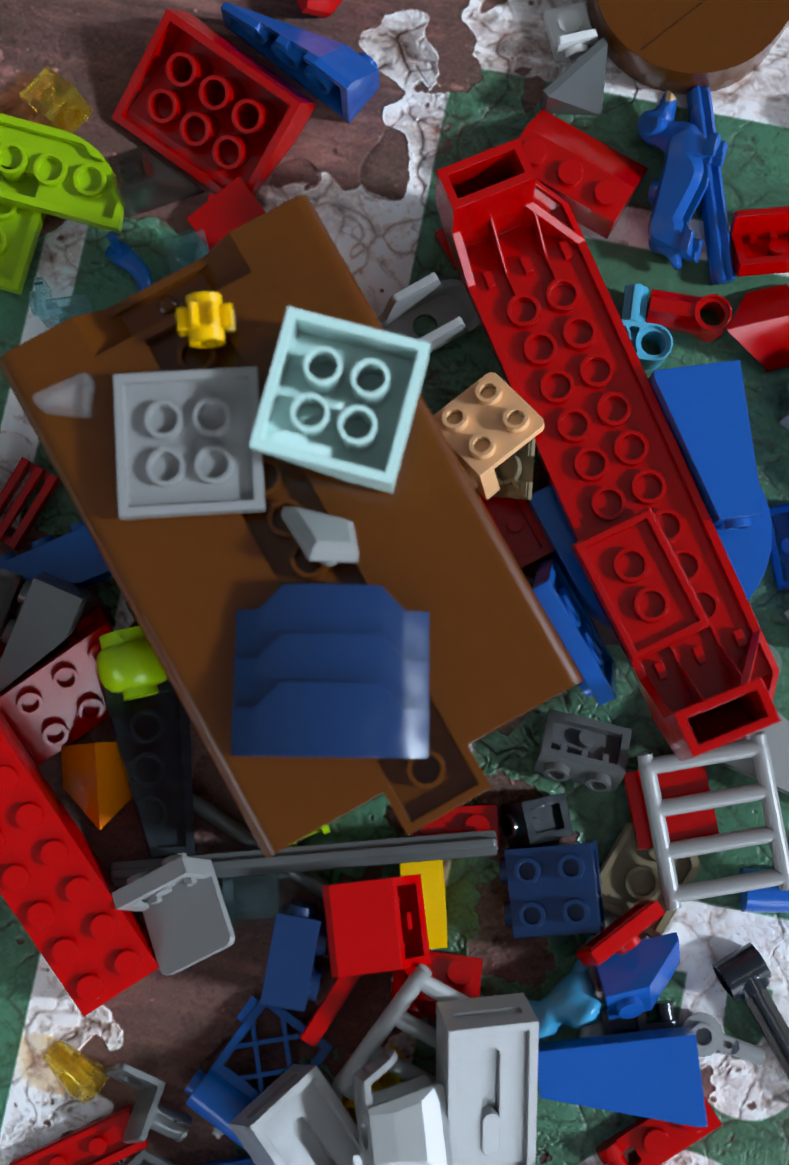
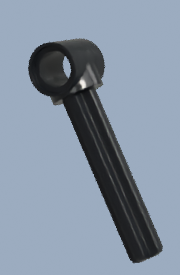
M749 942L712 964V967L728 995L738 1001L744 1000L789 1080V1027L766 989L770 983L771 972L761 954Z

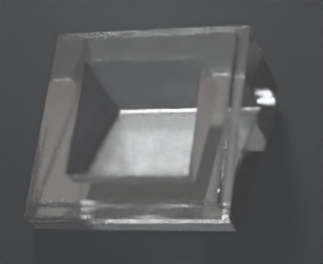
M81 373L35 393L33 401L45 414L88 418L92 415L95 382L88 373Z

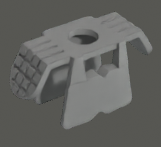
M394 1048L386 1049L377 1054L353 1074L360 1157L363 1165H453L445 1088L442 1084H430L429 1077L422 1074L371 1092V1084L387 1072L397 1061L398 1054Z

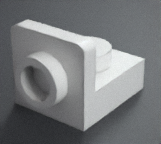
M584 1L545 10L543 19L554 62L567 60L569 63H574L597 43V30L595 28L591 29Z

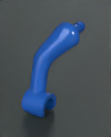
M110 231L107 234L108 241L111 243L106 249L107 258L134 277L138 285V291L152 285L149 267L127 243L118 241L116 232Z

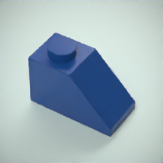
M677 932L641 940L638 945L625 954L619 955L616 952L601 965L594 966L595 979L608 1020L617 1018L631 1019L645 1011L652 1010L680 964L679 937Z

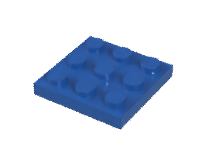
M552 556L539 564L532 590L584 679L578 683L586 697L594 695L599 706H602L616 698V663L557 560Z

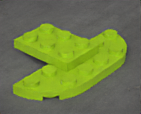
M0 113V289L21 295L46 214L121 234L124 203L122 192L113 170L102 154L89 142L61 129Z

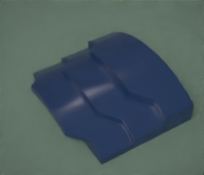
M283 584L260 609L236 610L231 756L429 758V612L405 611L381 585Z

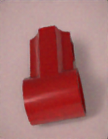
M652 289L645 322L659 324L669 331L690 334L698 340L711 342L718 339L724 333L732 317V308L724 297L717 294L697 297ZM704 311L714 312L719 317L720 324L716 326L705 324L700 317V313Z

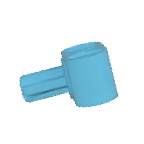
M635 283L628 284L624 288L621 320L644 371H649L660 367L672 350L673 337L664 326L645 322L649 289L642 284ZM644 340L654 341L660 348V354H647L643 350L641 342Z

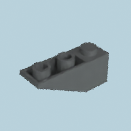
M46 572L34 577L33 581L30 579L26 580L17 599V603L22 604L17 620L12 618L9 621L1 639V642L7 645L0 658V691L76 631L92 592Z

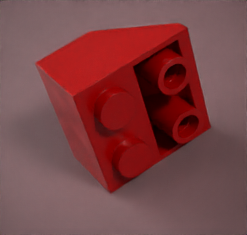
M421 874L322 886L332 978L416 967L420 963L424 965L431 963Z

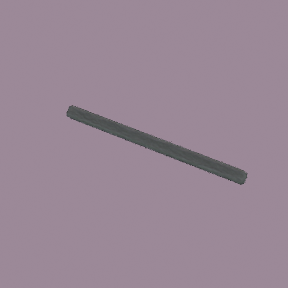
M489 829L288 846L268 858H265L261 849L187 855V857L211 860L217 879L494 856L497 854L498 848L496 833L494 830ZM167 857L115 861L111 865V881L115 887H124L128 885L127 879L141 872H152L162 867L161 861Z

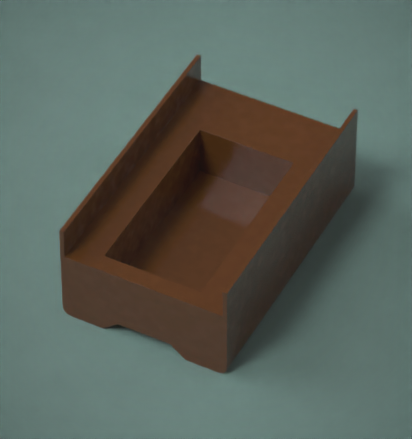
M307 195L296 196L232 230L204 257L110 308L73 316L11 349L0 357L2 373L265 858L278 853L382 793L385 794L407 836L492 788L469 744L584 680L421 394L418 398L393 494L349 483L263 453L266 512L129 520L119 518L113 374L257 366L259 370L261 402L288 306L384 331ZM204 291L217 292L222 295L223 304H232L236 332L225 333L226 343L215 348H195L189 345V336L180 337V332L177 331L175 309L179 307L187 308V295ZM283 506L298 507L352 521L359 551L358 562H337L334 566H325L320 561H309L281 517ZM283 584L381 585L405 611L429 612V758L231 756L236 610L260 609Z

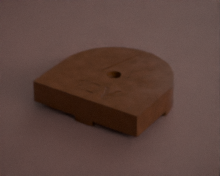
M587 0L592 29L595 28L597 30V41L603 37L608 42L607 56L620 70L639 83L663 92L669 90L674 94H687L695 86H708L712 92L740 81L761 64L789 25V0Z

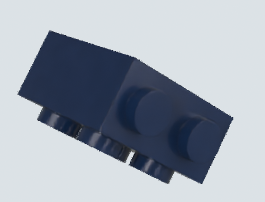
M596 839L534 844L505 849V857H501L499 863L502 883H508L510 900L504 902V917L506 926L513 927L514 938L600 933L606 927Z
M292 899L289 905L283 904L278 910L260 1004L304 1012L308 1000L316 1001L323 967L315 966L317 955H325L328 945L326 923H323L325 911L316 910L317 903L302 899Z

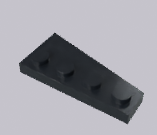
M163 682L157 685L159 691L157 694L124 701L123 693H113L102 684L100 688L148 856L164 857L179 853L194 855L195 835L190 718L170 682Z

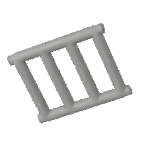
M758 731L749 735L750 740L728 743L694 758L682 761L678 760L675 753L653 757L651 752L637 754L639 775L666 910L674 911L681 908V902L779 886L780 891H789V848L769 745L767 744L764 731ZM753 757L758 783L662 799L657 774ZM761 800L766 826L670 842L666 822L667 816ZM770 844L774 869L678 885L674 859Z
M420 963L334 1078L330 1086L339 1100L345 1096L354 1101L353 1074L377 1054L386 1050L381 1045L394 1027L436 1049V1028L406 1012L420 991L439 1002L470 998L431 976L432 971L426 965ZM399 1056L394 1065L388 1070V1072L403 1080L424 1074L429 1077L430 1084L436 1083L435 1075Z

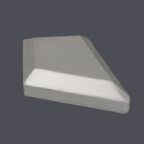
M283 506L281 517L309 561H320L325 566H334L337 562H358L359 551L352 521L298 507Z

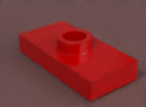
M657 900L638 902L604 928L602 932L576 950L577 953L575 954L584 967L599 966L616 952L622 955L638 945L641 941L638 935L666 912Z

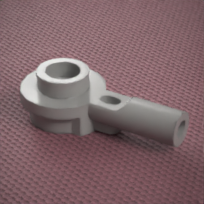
M692 1013L680 1025V1027L689 1026L696 1034L699 1057L711 1056L719 1050L757 1065H762L764 1061L765 1048L724 1034L716 1018L708 1013Z

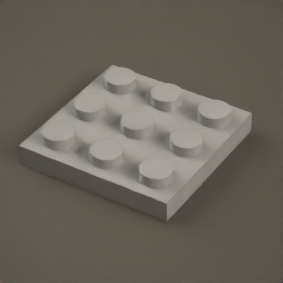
M257 366L113 374L118 513L120 519L266 512L263 453L249 448L261 404L259 370Z

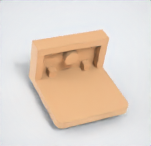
M494 372L485 374L433 415L473 487L486 500L500 490L494 469L544 430L543 418Z

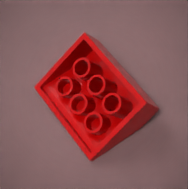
M166 9L111 119L216 194L239 176L255 196L298 139L317 102L189 12Z

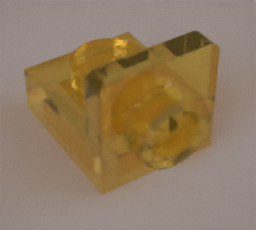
M48 66L19 94L31 109L45 118L54 128L74 133L93 113L91 107L74 85Z

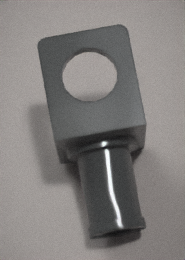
M124 1063L105 1068V1075L139 1090L122 1138L123 1142L127 1144L144 1142L149 1129L170 1137L176 1142L183 1141L189 1129L181 1126L182 1124L190 1126L192 1118L189 1114L179 1112L160 1103L166 1082Z

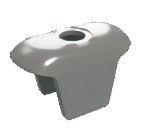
M435 272L393 294L389 298L383 313L378 317L380 324L386 332L431 343L430 353L466 334L480 323L462 280L447 279L440 281ZM424 315L432 317L436 321L437 329L422 337L417 336L413 330L414 321Z

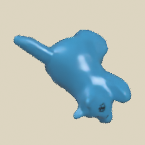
M593 935L589 936V938L587 939L586 943H587L590 939H592L594 936H593ZM579 958L573 965L571 972L564 976L542 1000H528L539 1020L538 1042L557 1036L564 1025L574 1029H581L598 1023L601 1019V1009H604V1004L597 996L594 983L587 973L589 966L584 967Z

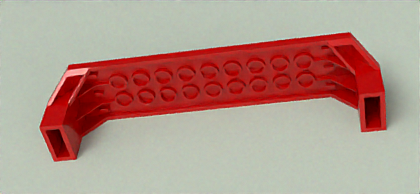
M517 138L436 170V206L452 259L506 383L543 418L544 430L535 437V449L575 541L583 540L651 507L712 624L708 628L630 665L655 724L678 760L694 758L781 722L773 703L779 668L569 203L536 180L537 176L520 138Z

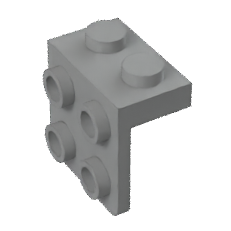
M186 853L174 854L161 861L162 867L152 872L135 874L127 879L128 885L112 892L116 910L143 912L157 964L163 975H174L230 947L235 941V934L212 861L187 857Z

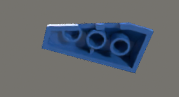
M225 2L220 7L224 25L228 30L346 122L350 123L379 89L378 66L365 52L360 51L357 53L346 44Z

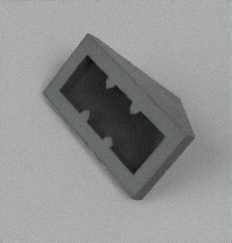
M603 37L543 90L539 105L541 110L543 109L550 114L602 115L608 42Z

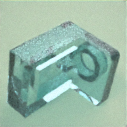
M204 229L167 237L163 240L172 274L204 257L210 251Z
M43 276L34 277L35 291L29 292L31 310L33 315L38 316L47 328H52L73 316L95 312V306L87 294L52 299L51 287Z

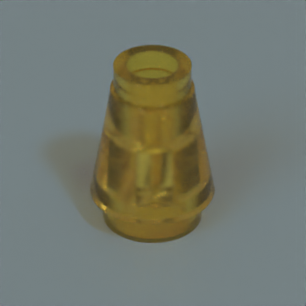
M62 1039L58 1040L43 1057V1060L48 1064V1067L73 1101L78 1099L84 1105L98 1094L109 1078L103 1072V1065L71 1045L66 1044Z

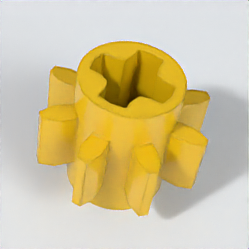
M204 291L189 294L186 296L187 308L179 307L175 309L177 331L180 332V337L189 336V345L191 347H219L226 343L225 333L236 332L232 304H223L220 293Z

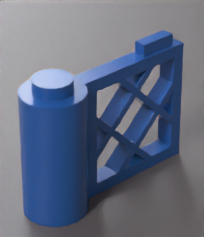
M251 996L236 1017L243 1022L208 1072L204 1073L199 1069L183 1090L190 1096L185 1102L189 1108L244 1150L245 1148L228 1123L264 1091L262 1077L283 1074L292 1066L288 1040L299 1039L306 1026L286 1009L260 1004V1000H257L254 996ZM265 1007L281 1017L283 1036L257 1040L255 1021ZM286 1022L300 1033L288 1035ZM251 1028L252 1041L241 1042ZM322 1037L318 1043L320 1050L310 1063L301 1065H316L319 1068L333 1048V1045ZM284 1041L287 1067L261 1071L258 1045ZM253 1046L257 1072L238 1075L225 1065V1062L235 1049ZM258 1078L259 1090L246 1080Z

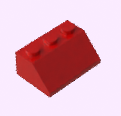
M542 109L524 128L519 137L537 176L536 180L569 203L579 224L608 239L648 168Z

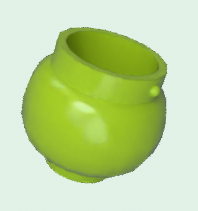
M140 626L117 630L99 637L102 650L97 656V673L106 689L113 693H123L124 701L159 693L157 685L166 681L168 677Z

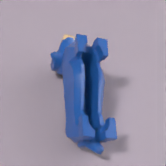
M666 90L655 109L646 110L641 114L637 128L642 142L663 151L665 154V162L660 179H654L651 182L648 193L649 203L653 205L648 224L649 249L668 257L673 268L678 270L682 265L681 259L698 263L704 240L694 238L695 232L689 229L688 223L708 187L710 180L708 166L723 167L728 144L726 141L721 140L722 136L719 133H711L706 139L694 124L674 121L677 100L671 91Z

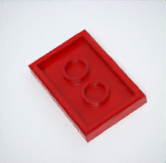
M651 507L571 545L570 548L630 665L712 625Z

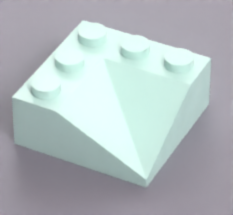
M288 306L249 448L349 483L393 494L427 369L431 343Z

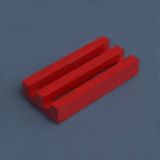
M23 457L0 492L1 517L29 471L31 472V475L0 524V541L17 551L61 481L58 477ZM41 478L44 479L46 482L13 536L9 537L6 534L23 509Z
M361 975L336 977L300 1034V1039L312 1047L318 1045Z

